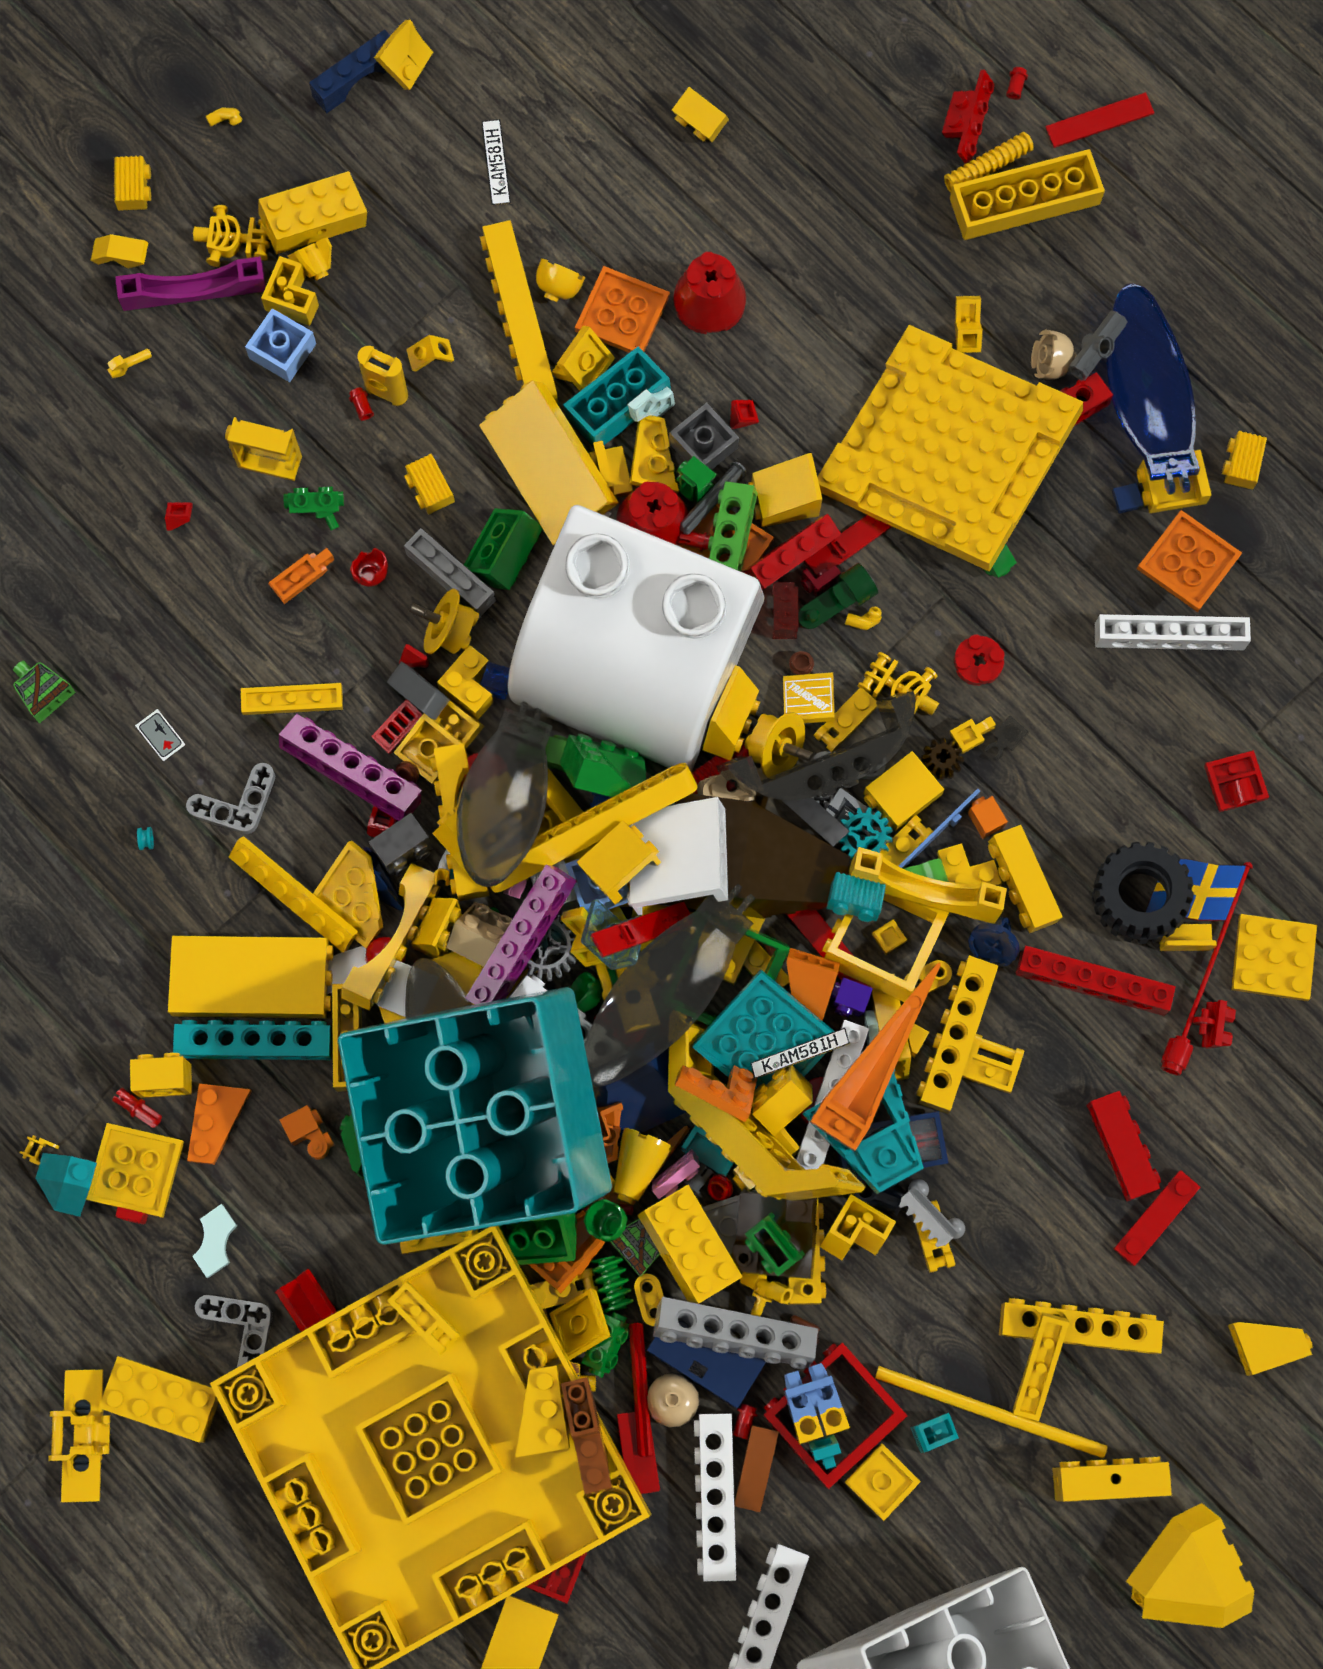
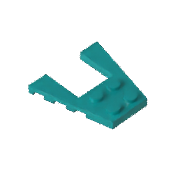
M894 1071L881 1099L894 1124L861 1141L855 1151H852L813 1125L876 1194L924 1168L915 1136L911 1132L908 1112L905 1111L902 1101L903 1095L900 1085L897 1084ZM821 1103L803 1112L808 1121L811 1120Z

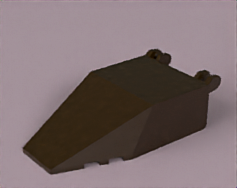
M690 794L676 801L674 805L715 797ZM718 797L726 813L728 900L718 902L714 895L662 903L672 906L684 902L686 907L690 909L703 910L705 907L714 912L762 919L787 913V915L795 914L796 911L825 909L835 873L840 872L841 874L848 875L850 856L754 802Z

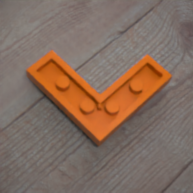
M682 1065L677 1074L675 1086L746 1122L751 1113L757 1078L754 1079L751 1071L745 1068L740 1069L734 1065L729 1073L726 1088L721 1082L717 1080L712 1081L703 1076L697 1069Z

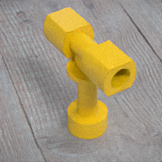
M742 1273L743 1277L740 1279V1283L753 1289L752 1295L756 1297L750 1315L761 1317L766 1302L772 1303V1300L782 1304L790 1302L793 1295L792 1288L780 1282H769L766 1275Z

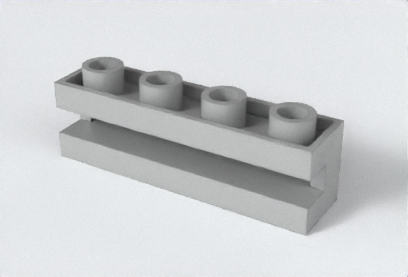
M420 528L404 545L409 558L447 591L457 589L460 593V602L465 606L474 608L475 612L479 613V618L496 601L494 592L423 529Z

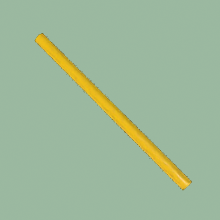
M878 1366L875 1379L1097 1457H1105L1107 1445L1032 1419L1014 1415L1013 1412Z

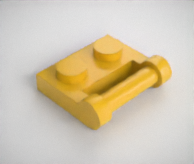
M976 1033L962 1077L1010 1094L1024 1050L1019 1048L1015 1050L983 1039L982 1035ZM979 1048L1010 1058L1012 1063L1008 1065L977 1053Z

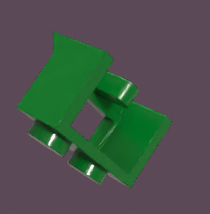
M695 456L689 461L685 460L677 469V472L680 474L677 478L680 493L692 503L695 501L697 505L714 486L711 481L716 477V473Z
M771 1212L745 1233L747 1237L745 1243L753 1253L758 1251L764 1258L761 1263L769 1274L775 1273L779 1276L803 1258L805 1253L802 1250L799 1252L790 1241L791 1237L786 1230L782 1231L773 1219L775 1215ZM764 1228L789 1259L781 1266L777 1264L755 1234Z

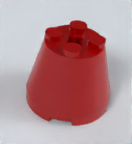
M704 252L701 256L694 259L677 282L674 290V306L678 318L686 327L697 333L707 334L723 330L727 331L738 323L745 310L746 292L734 266L725 257L712 252Z
M647 481L642 483L641 486L623 500L618 509L616 520L679 546V540H681L680 524L689 512L683 500L669 486L659 482Z

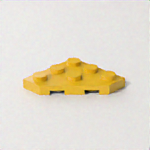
M349 841L313 894L358 931L355 940L364 948H367L383 929L372 857L355 842Z

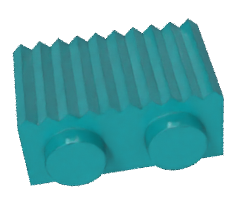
M836 872L831 883L826 909L833 910L837 915L849 914L857 916L859 920L864 922L877 921L881 913L886 885Z

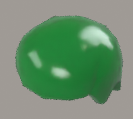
M585 971L580 974L570 987L574 991L577 1008L583 1013L592 1010L599 1004L603 988L600 980L590 972Z
M601 1199L592 1203L587 1209L584 1224L590 1235L601 1241L610 1242L622 1235L626 1229L628 1218L624 1209L618 1204L607 1199Z

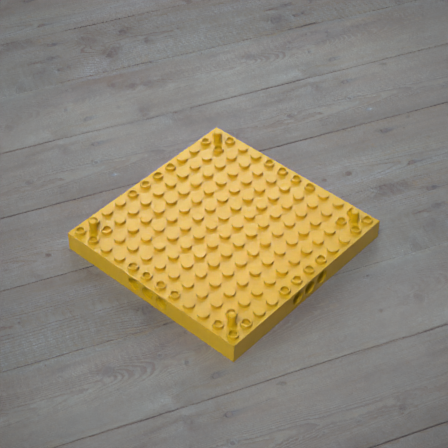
M499 1226L488 1227L210 1383L353 1669H381L652 1515L599 1414L598 1418L607 1453L613 1489L585 1495L563 1392L562 1398L570 1448L515 1458L529 1370L557 1365L560 1385L561 1383L577 1380L579 1377ZM406 1281L460 1334V1337L455 1342L452 1340L446 1346L447 1350L442 1355H439L387 1301ZM438 1327L432 1334L439 1339L444 1332Z

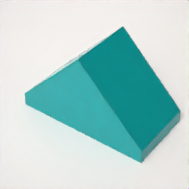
M949 1413L910 1427L920 1453L928 1452L959 1438Z

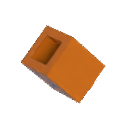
M993 796L988 799L981 797L971 803L972 807L968 815L982 839L1005 828L1008 821Z

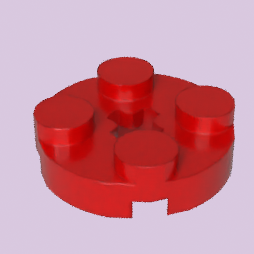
M972 635L964 640L956 650L954 655L956 672L964 682L970 685L980 686L981 684L992 683L999 677L1004 667V651L993 639L986 636ZM979 655L984 657L983 660L986 662V664H979V666H976L974 664L975 659L973 657H978Z

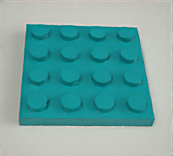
M760 970L692 1044V1048L729 1078V1073L734 1065L740 1069L745 1068L752 1072L751 1062L835 1031L764 971ZM826 1053L796 1063L793 1066L805 1076ZM775 1072L757 1078L755 1090L763 1083L767 1085L773 1079L772 1076Z

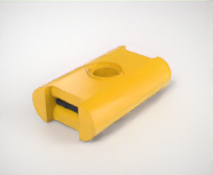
M373 346L361 348L357 356L366 391L370 395L374 394L391 402L392 405L399 406L404 404L408 399V391L401 361L397 357L393 358L374 349Z

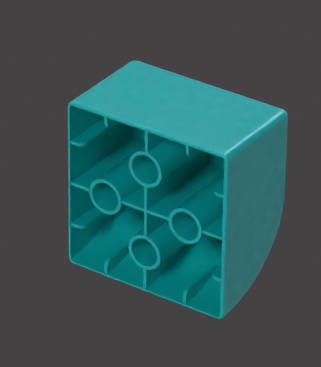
M564 987L410 1017L344 1032L338 1037L370 1211L378 1243L386 1245L571 1214L611 1191L612 1182L575 994L571 988Z

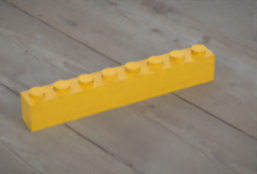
M511 220L483 226L484 236H480L482 250H487L489 255L488 258H485L488 272H493L495 279L491 280L494 294L499 293L500 301H497L500 316L504 315L506 322L502 324L505 337L511 338L512 344L508 345L511 359L516 358L518 366L514 367L517 381L522 380L523 385L528 381L545 383L558 404L557 391Z

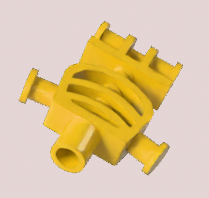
M217 205L213 208L216 216L210 217L209 228L194 227L193 240L207 242L206 246L211 255L206 259V262L211 266L219 267L221 264L219 261L220 257L231 258L235 256L240 249L241 243H246L245 254L247 258H252L253 249H257L253 257L261 256L262 261L268 259L266 250L270 248V243L266 240H269V237L261 219L258 220L260 229H256L255 218L250 217L248 233L244 234L241 233L237 219L226 215L228 207ZM220 226H225L226 232H223ZM229 226L236 228V233H232Z
M878 652V659L870 664L872 672L866 671L864 674L865 679L862 683L859 682L857 686L870 693L872 691L871 686L873 683L876 684L877 687L872 695L875 699L885 685L891 688L889 704L893 710L898 712L897 717H894L892 721L899 726L905 727L907 725V716L913 717L918 708L932 716L939 703L928 697L927 694L931 688L929 682L932 679H936L938 677L931 668L926 667L924 669L925 673L922 676L914 671H908L895 680L891 678V675L897 667L898 661L894 659L890 667L886 669L884 666L886 663H890L891 658L882 652ZM876 674L882 675L883 678L878 677ZM906 680H911L907 685L902 684ZM920 685L915 690H912L914 686ZM895 691L901 694L899 703L894 698ZM905 697L909 699L907 707L904 706Z

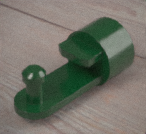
M860 563L855 564L838 576L839 583L804 605L798 612L800 625L806 629H814L853 603L859 607L878 594L877 585L865 567Z

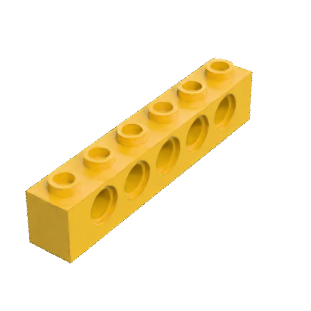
M970 955L966 962H960L956 974L960 976L958 986H952L948 998L952 1000L950 1010L946 1008L944 1010L940 1023L945 1025L942 1034L938 1032L932 1046L936 1048L934 1058L929 1057L924 1071L928 1072L926 1082L921 1081L916 1094V1096L920 1097L918 1104L946 1114L951 1111L998 965ZM966 981H975L978 984V990L975 992L969 991L966 988ZM966 1004L970 1008V1014L967 1016L961 1015L958 1012V1005ZM950 1029H960L963 1035L962 1039H953L949 1033ZM942 1053H952L955 1059L954 1063H945L941 1057ZM935 1076L945 1078L947 1083L945 1088L935 1086L933 1082Z
M1009 1298V1303L1005 1302L1001 1305L999 1336L1034 1340L1042 1312L1068 1319L1069 1325L1063 1341L1064 1344L1156 1355L1162 1352L1164 1321H1157L1155 1315L1140 1314V1318L1130 1317V1312L1114 1311V1315L1103 1314L1104 1309L1088 1308V1312L1077 1311V1306L1061 1305V1309L1051 1308V1303L1036 1301L1035 1306L1025 1305V1300ZM1025 1312L1031 1313L1035 1318V1323L1032 1327H1027L1022 1321V1316ZM1078 1318L1085 1320L1087 1323L1085 1333H1080L1075 1328V1322ZM1104 1322H1109L1113 1326L1114 1331L1110 1337L1104 1335L1101 1330ZM1130 1325H1135L1139 1328L1140 1335L1136 1340L1128 1335Z

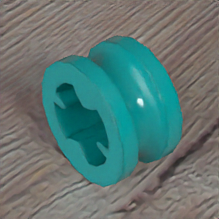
M147 827L146 830L137 828L139 850H144L145 847H148L149 850L154 848L152 827Z

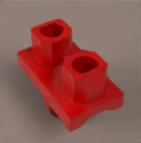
M1227 1001L1207 1002L1206 1009H1202L1201 1017H1193V1024L1200 1026L1199 1034L1203 1035L1202 1048L1210 1049L1232 1045L1233 1035L1230 1032L1224 1031V1024L1233 1023L1236 1010L1228 1007Z

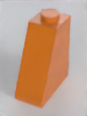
M790 948L786 963L791 995L823 1021L840 963Z

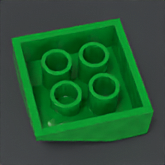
M569 734L560 764L574 788L614 797L646 780L645 761L638 751L628 747L624 749L618 748L614 743L602 740L601 743L592 741L591 737L584 734H578L577 736Z

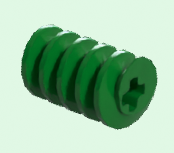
M611 1256L590 1262L598 1264L592 1272L594 1274H601L595 1280V1284L603 1285L597 1291V1294L606 1295L605 1298L600 1300L601 1305L608 1306V1308L603 1310L604 1314L626 1309L628 1305L634 1302L631 1298H625V1295L631 1292V1288H624L622 1286L629 1281L628 1278L620 1277V1274L626 1271L625 1267H618L617 1265L624 1260L623 1257Z

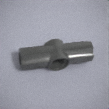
M1110 311L1094 333H1088L1084 336L1081 344L1082 350L1068 368L1072 375L1076 376L1079 380H1086L1101 358H1107L1113 353L1114 341L1127 324L1124 316L1120 315L1117 311Z

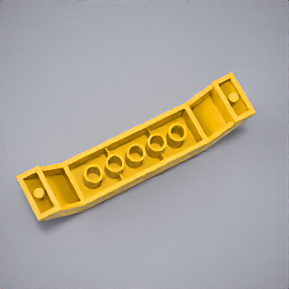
M673 1011L671 1013L668 1092L675 1099L673 1101L675 1105L689 1113L690 1121L704 1129L706 1138L720 1146L723 1150L721 1152L722 1155L729 1161L735 1162L739 1167L738 1172L743 1177L751 1179L756 1185L754 1187L760 1195L775 1197L778 1200L787 1199L794 1201L860 1193L865 1189V1186L848 1169L821 1164L818 1169L805 1170L752 1113H750L746 1122H743L675 1086L677 1074L682 1065L697 1069L703 1076L712 1081H721L714 1075V1065L692 1048V1044L709 1026L680 1012Z

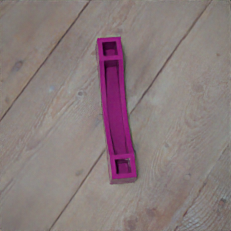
M261 256L238 259L218 269L193 275L156 276L136 273L115 276L118 300L123 311L264 292L267 286Z

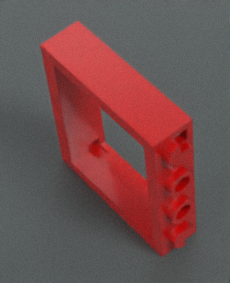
M843 1342L838 1346L833 1343L823 1352L825 1358L820 1363L826 1369L842 1355L893 1413L842 1459L836 1467L826 1474L775 1416L788 1404L785 1395L780 1400L774 1397L764 1406L766 1412L763 1414V1417L778 1431V1434L827 1489L833 1486L908 1416ZM815 1360L812 1362V1364H811L809 1367L814 1366V1365H817V1363L815 1362ZM808 1368L804 1369L803 1372L806 1376L801 1379L802 1384L812 1382Z

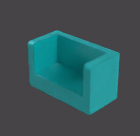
M695 1125L682 1145L681 1151L688 1153L692 1149L699 1157L700 1163H703L718 1175L726 1177L735 1162L726 1159L721 1153L723 1150L720 1146L709 1141L705 1136L706 1132Z

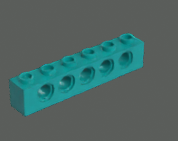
M182 1020V1024H174L173 1053H180V1056H183L185 1059L332 1060L333 1029L324 1021H312L311 1025H301L299 1021H286L285 1025H275L274 1021H259V1025H249V1021L237 1020L233 1021V1025H223V1021L209 1020L208 1024H197L195 1020ZM206 1033L208 1035L207 1042L203 1045H196L197 1036ZM231 1033L234 1035V1040L230 1045H222L221 1040L225 1034ZM259 1034L260 1040L256 1045L250 1046L247 1044V1039L250 1035ZM278 1034H284L286 1036L285 1042L280 1046L273 1045L274 1037ZM304 1034L312 1036V1040L307 1046L299 1045V1039Z

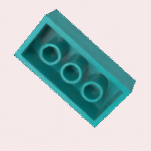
M638 346L563 404L566 419L592 446L593 442L603 441L605 445L635 422L630 417L628 403L646 389L650 393H657L666 387L671 390L670 378Z

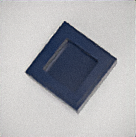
M1137 483L1113 488L1112 494L1119 514L1143 508L1144 505Z

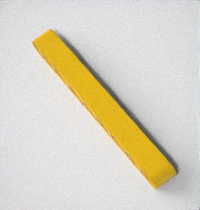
M686 763L676 764L486 862L481 870L493 892L504 891L541 872L545 865L552 866L599 842L622 821L630 826L692 794L698 788V785Z

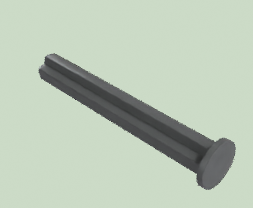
M738 462L730 464L729 470L682 520L680 531L686 535L690 534L718 503L719 491L724 489L725 481L737 483L739 479L746 477L747 471L742 464Z

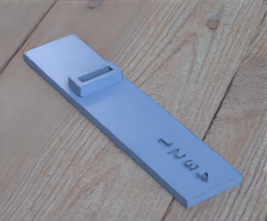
M977 789L899 867L903 869L907 867L948 825L954 827L962 817L960 814L978 797L980 790Z

